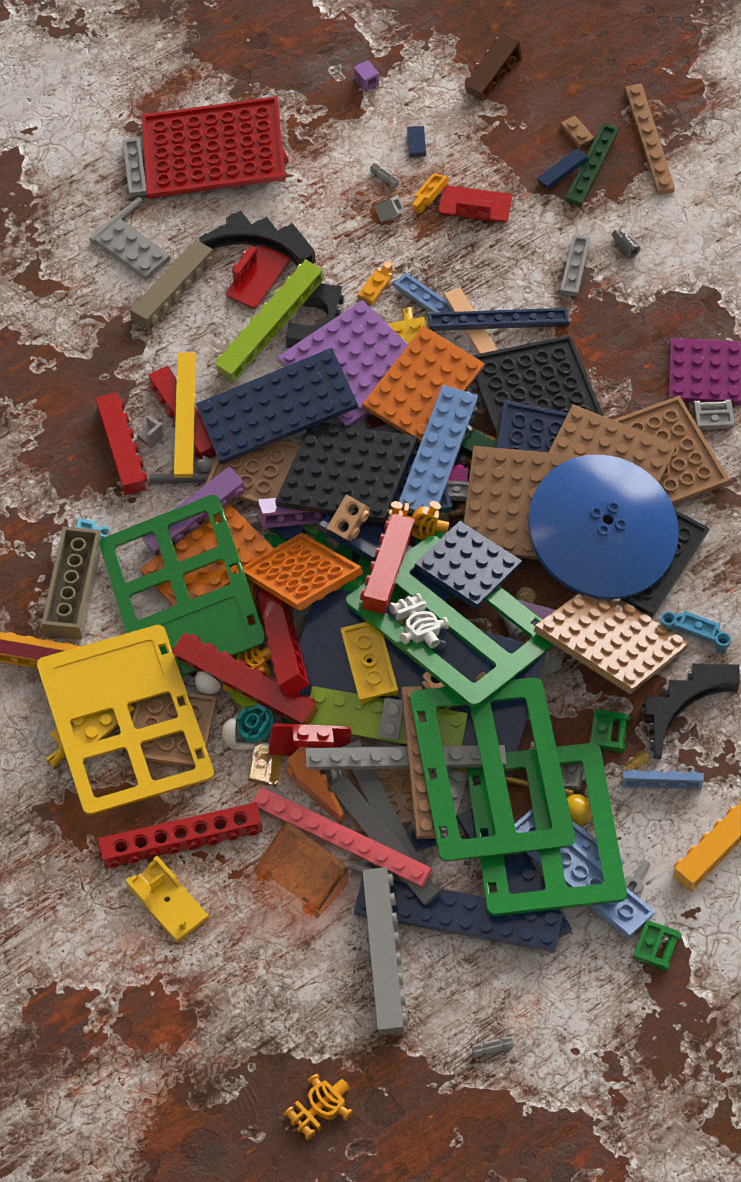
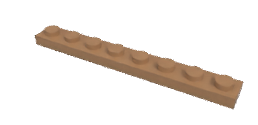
M642 84L625 86L627 100L657 195L673 193L675 186Z
M422 686L402 687L401 695L416 839L435 838L410 704L411 693L415 690H422ZM418 713L419 723L425 722L424 713ZM428 770V771H429L430 780H431V770Z

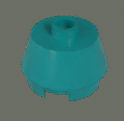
M255 704V706L248 709L245 707L237 717L238 732L244 740L260 743L270 739L272 725L275 724L269 708Z

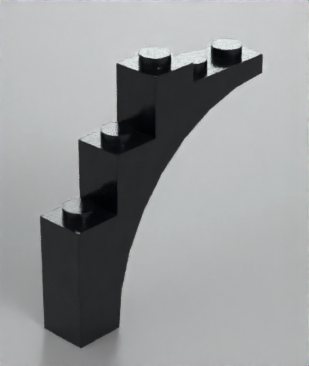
M241 210L226 217L225 225H221L217 229L199 237V242L212 250L228 245H263L288 256L296 266L302 264L305 260L312 264L316 262L314 249L293 223L282 227L280 230H277L267 217L251 224Z
M692 663L691 671L687 672V680H669L668 687L664 688V697H646L645 704H641V716H645V724H649V733L653 734V739H650V751H653L654 759H662L666 733L675 718L685 708L709 695L738 691L740 684L739 664Z

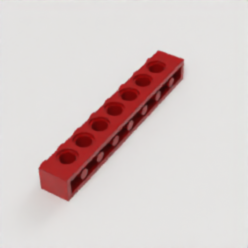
M257 802L101 837L98 840L104 867L117 868L122 864H134L143 859H153L156 856L160 857L165 854H177L187 849L195 850L200 846L216 845L226 840L234 841L239 837L247 835L255 836L263 832ZM240 821L245 822V823L242 824V825H237V824H236L237 822H240ZM219 826H224V827H225L224 829H221V830L216 829V828L219 827ZM198 831H205L203 834H197ZM179 835H185L182 839L177 838ZM159 840H166L164 843H157ZM140 844H145V845H146V846L143 847V848H138V847H137V846L140 845ZM119 849H126L124 852H117Z

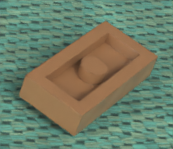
M576 116L561 122V128L579 149L594 142L593 135Z

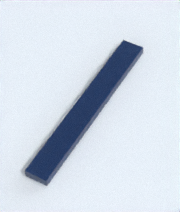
M567 308L426 313L427 327L431 331L569 326L570 324Z

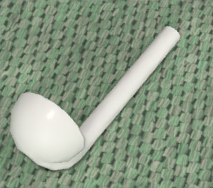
M197 672L195 686L198 692L205 695H213L221 690L220 683L214 677L205 672Z
M236 717L229 719L223 725L222 737L225 744L231 749L269 750L270 742H237Z

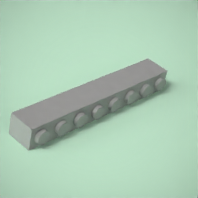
M387 867L363 870L378 1031L380 1035L405 1033L404 1026L408 1025L407 1013H403L402 1005H406L405 993H401L400 985H404L403 972L399 973L398 965H402L401 953H397L396 945H400L399 933H395L394 925H398L397 913H393L392 907L396 905L395 893H391L390 887L394 886L393 874H389Z

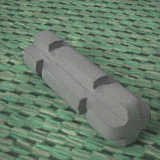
M373 163L370 166V172L374 175L377 174L378 178L392 188H396L399 185V179L395 176L392 177L391 173L377 163Z
M504 1037L501 1041L496 1039L484 1042L483 1045L476 1044L472 1046V1052L474 1057H480L484 1053L488 1055L501 1052L502 1049L509 1050L513 1048V1041L511 1037Z

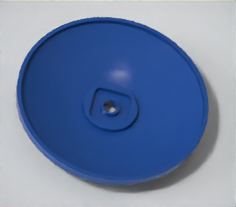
M584 455L558 465L544 477L537 487L528 511V532L537 558L548 573L558 582L581 595L597 599L614 600L639 594L650 588L663 576L670 566L677 549L678 521L669 496L657 480L648 472L632 462L618 457ZM603 517L610 518L612 524H605L603 522Z

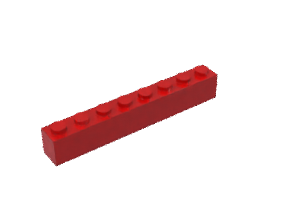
M256 585V597L260 602L259 610L263 615L261 620L266 628L264 633L269 641L267 646L271 651L270 659L274 664L273 672L277 677L276 685L281 692L284 691L290 697L309 685L292 611L289 604Z
M183 633L172 650V654L179 661L200 672L211 675L218 682L258 704L266 706L271 711L295 724L309 725L318 711L315 704L316 701L307 695L302 697L299 695V692L289 697L284 691L281 692L278 689L276 678L269 679L265 677L266 674L261 670L256 669L254 671L249 668L250 666L246 662L234 660L233 656L226 651H223V653L217 651V647L209 642L204 644L194 634L188 635Z

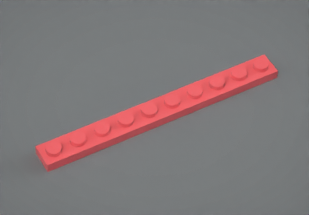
M260 787L252 803L257 802L259 810L380 868L387 867L389 872L422 888L433 871L429 866Z

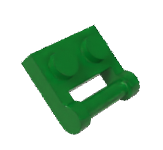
M595 709L590 743L598 744L600 749L612 750L620 754L624 753L626 748L624 744L626 727L630 716L625 713ZM613 721L619 722L616 742L611 741Z
M647 920L633 959L655 966L661 971H668L670 958L676 942L680 940L681 933ZM667 936L669 940L662 959L657 958L656 954L662 938Z

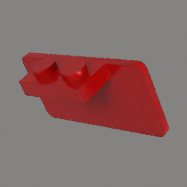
M446 185L442 191L439 214L506 223L509 218L512 194Z
M263 245L258 248L250 246L247 251L243 252L240 261L234 264L232 268L233 283L226 291V297L250 308H257L289 264L290 258Z
M275 723L271 729L269 754L291 756L299 747L341 748L350 744L351 727Z

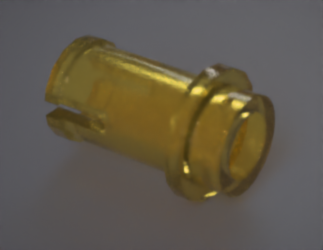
M644 750L637 751V755L624 764L626 770H637L643 764H648L650 756Z

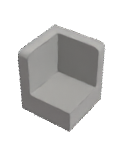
M398 195L374 206L381 222L405 211Z
M148 415L146 417L147 426L137 434V438L152 448L164 436L162 424Z

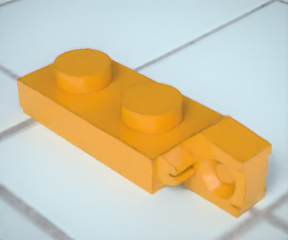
M434 173L415 194L416 198L412 204L415 213H422L425 207L431 204L449 182L448 176Z
M386 261L382 268L378 267L358 292L357 298L374 305L391 282L393 263Z

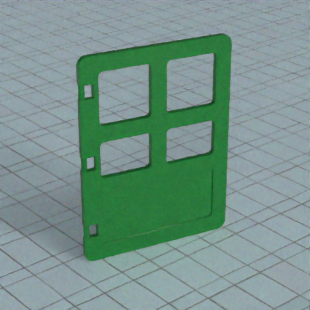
M209 495L101 539L100 549L126 633L154 625H161L165 628L172 650L183 633H186L188 635L194 634L204 644L209 642L217 647V651L221 653L226 651L232 656L249 651L265 643L266 636L221 501L217 495ZM207 512L218 546L183 561H178L168 530L169 527ZM220 515L222 522L216 524L214 517ZM155 533L165 564L164 568L130 582H125L116 548ZM224 561L230 584L191 599L184 576L213 563ZM237 565L239 572L233 574L231 566ZM170 582L177 604L174 607L137 620L131 597L163 583ZM254 616L256 624L250 626L247 618ZM165 646L159 647L161 655L168 653ZM175 658L181 677L198 671Z

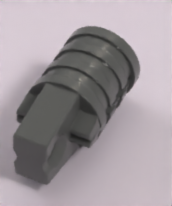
M614 230L611 234L617 242L616 245L628 258H634L638 255L641 248L628 233Z

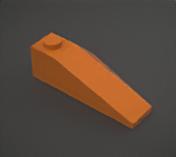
M299 747L287 759L288 768H286L288 777L294 779L296 785L340 825L343 824L344 814L334 792L328 791L330 787L326 775H321V770H306L305 749L312 747Z

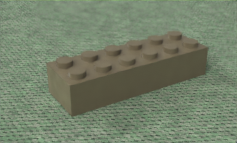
M63 526L42 619L44 636L72 639L83 638L101 552L99 545L102 539L100 530Z

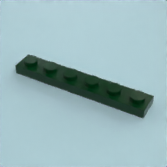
M605 123L602 124L587 154L588 161L581 166L566 195L565 202L582 207L619 133L618 127Z

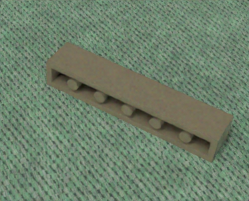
M195 240L130 309L131 321L147 330L156 325L159 318L169 311L171 305L180 299L181 295L191 287L196 279L201 277L207 267L212 265L214 261L213 250Z

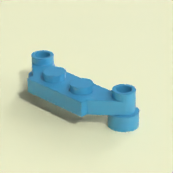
M685 610L682 614L678 615L669 611L661 615L660 623L669 631L677 629L711 642L716 647V651L721 654L725 653L730 646L731 636L726 632H722L720 624Z

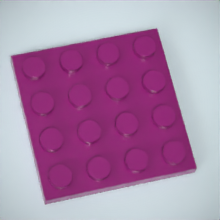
M671 338L669 399L680 396L683 402L692 403L694 401H700V403L723 402L731 399L732 405H741V342Z

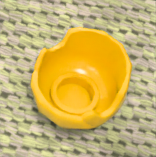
M573 794L567 797L571 820L578 826L588 823L592 817L589 799L581 794Z

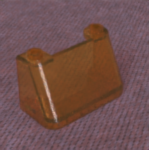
M288 823L281 827L255 866V875L260 880H275L301 900L302 909L309 916L313 915L317 919L349 884L348 869L344 863Z

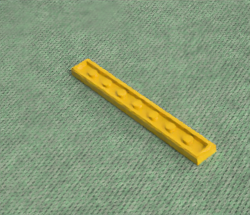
M196 352L178 353L174 478H193Z

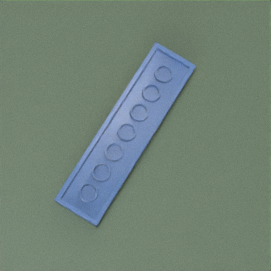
M442 385L399 500L403 505L401 510L404 509L405 503L409 504L408 512L414 513L422 506L430 508L429 504L431 501L440 504L478 400V395Z
M532 809L515 823V829L518 833L536 831ZM573 844L568 848H560L565 881L568 887L596 885L604 882L601 866L577 845ZM539 851L526 852L542 866ZM626 887L627 897L624 901L590 905L589 907L629 939L647 920L654 916L655 911Z

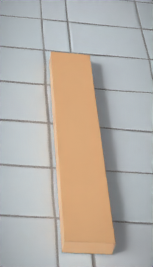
M460 287L444 293V298L453 312L474 311ZM486 329L464 330L478 354L498 350Z

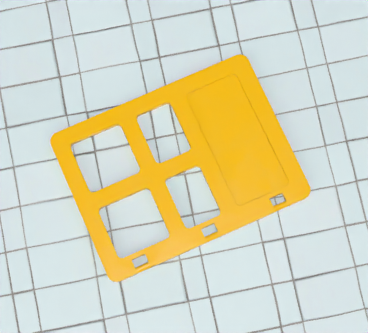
M154 625L45 656L37 661L39 675L83 811L87 815L101 813L209 781L213 778L214 769L163 626ZM165 646L168 653L161 655L159 647ZM166 693L170 694L178 715L177 718L140 729L134 727L127 707L129 704ZM183 697L186 705L179 707L177 699ZM107 710L114 711L121 731L119 735L82 746L77 745L70 724L71 721ZM179 732L184 733L195 769L160 780H152L141 744ZM126 749L138 785L99 798L94 797L83 761ZM202 750L204 758L197 759L195 751Z

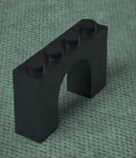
M321 283L302 306L321 309L327 314L326 319L316 325L289 323L285 336L286 348H291L341 315L342 308L340 306L341 304L344 305L345 302L342 286Z

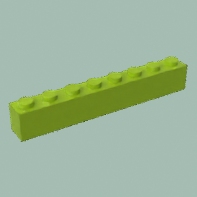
M308 260L299 264L292 276L285 280L284 285L274 292L270 301L262 306L261 311L252 317L248 326L242 329L234 342L232 341L228 345L227 350L217 357L215 362L217 372L235 383L324 281L323 270Z

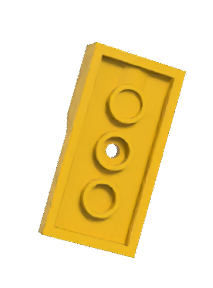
M368 622L340 628L360 705L379 696H398V687L384 636ZM368 659H371L372 662H371V663H367V660H368Z
M158 856L153 858V861L148 864V867L141 874L125 879L126 887L176 943L180 942L209 919V915L184 889L177 877ZM166 898L170 899L169 902H165L164 900Z

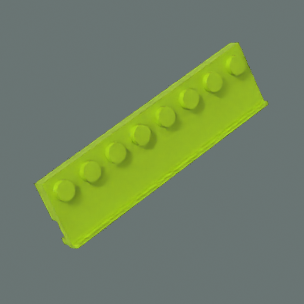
M312 686L310 697L316 701L315 704L318 711L309 725L349 726L353 736L407 745L404 714L402 715L398 740L378 737L385 699L376 697L360 705L358 694ZM436 708L442 746H462L468 713Z

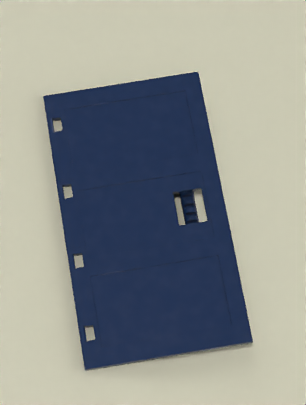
M338 589L325 595L323 599L312 603L299 642L309 682L307 687L298 691L302 697L306 695L310 697L312 686L357 694L340 629L366 622L346 605V597L352 592ZM388 603L385 613H387L390 617L397 621L395 619L396 614L391 613L389 608L390 603ZM409 617L397 622L405 628L406 620ZM440 628L438 635L441 636V639H439L440 643L430 649L436 650L438 656L470 682L476 683V677L480 673L485 672L487 674L495 668L492 663L451 630ZM482 631L510 654L526 644ZM384 636L399 695L379 696L378 698L385 699L386 697L402 700V687L422 686V689H425L422 684L424 681L422 675L428 671ZM424 640V641H421V642L424 643L427 647H429L428 644L425 642V640ZM547 652L512 680L540 678ZM368 659V660H367V663H371V662H372L371 659ZM434 676L431 678L433 683H440ZM515 699L491 702L498 744L505 745V752L517 751L528 717L525 700ZM468 705L450 707L448 710L468 713L462 746H478L470 707ZM504 771V774L510 776L511 771Z

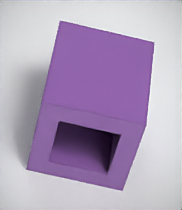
M367 60L354 67V79L364 91H367L379 85V72Z

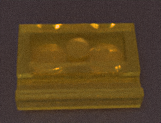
M255 743L248 781L265 786L273 785L276 788L282 756L270 755L269 746Z

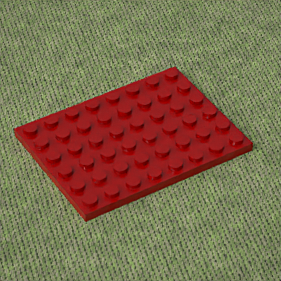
M278 96L142 115L148 199L286 180Z

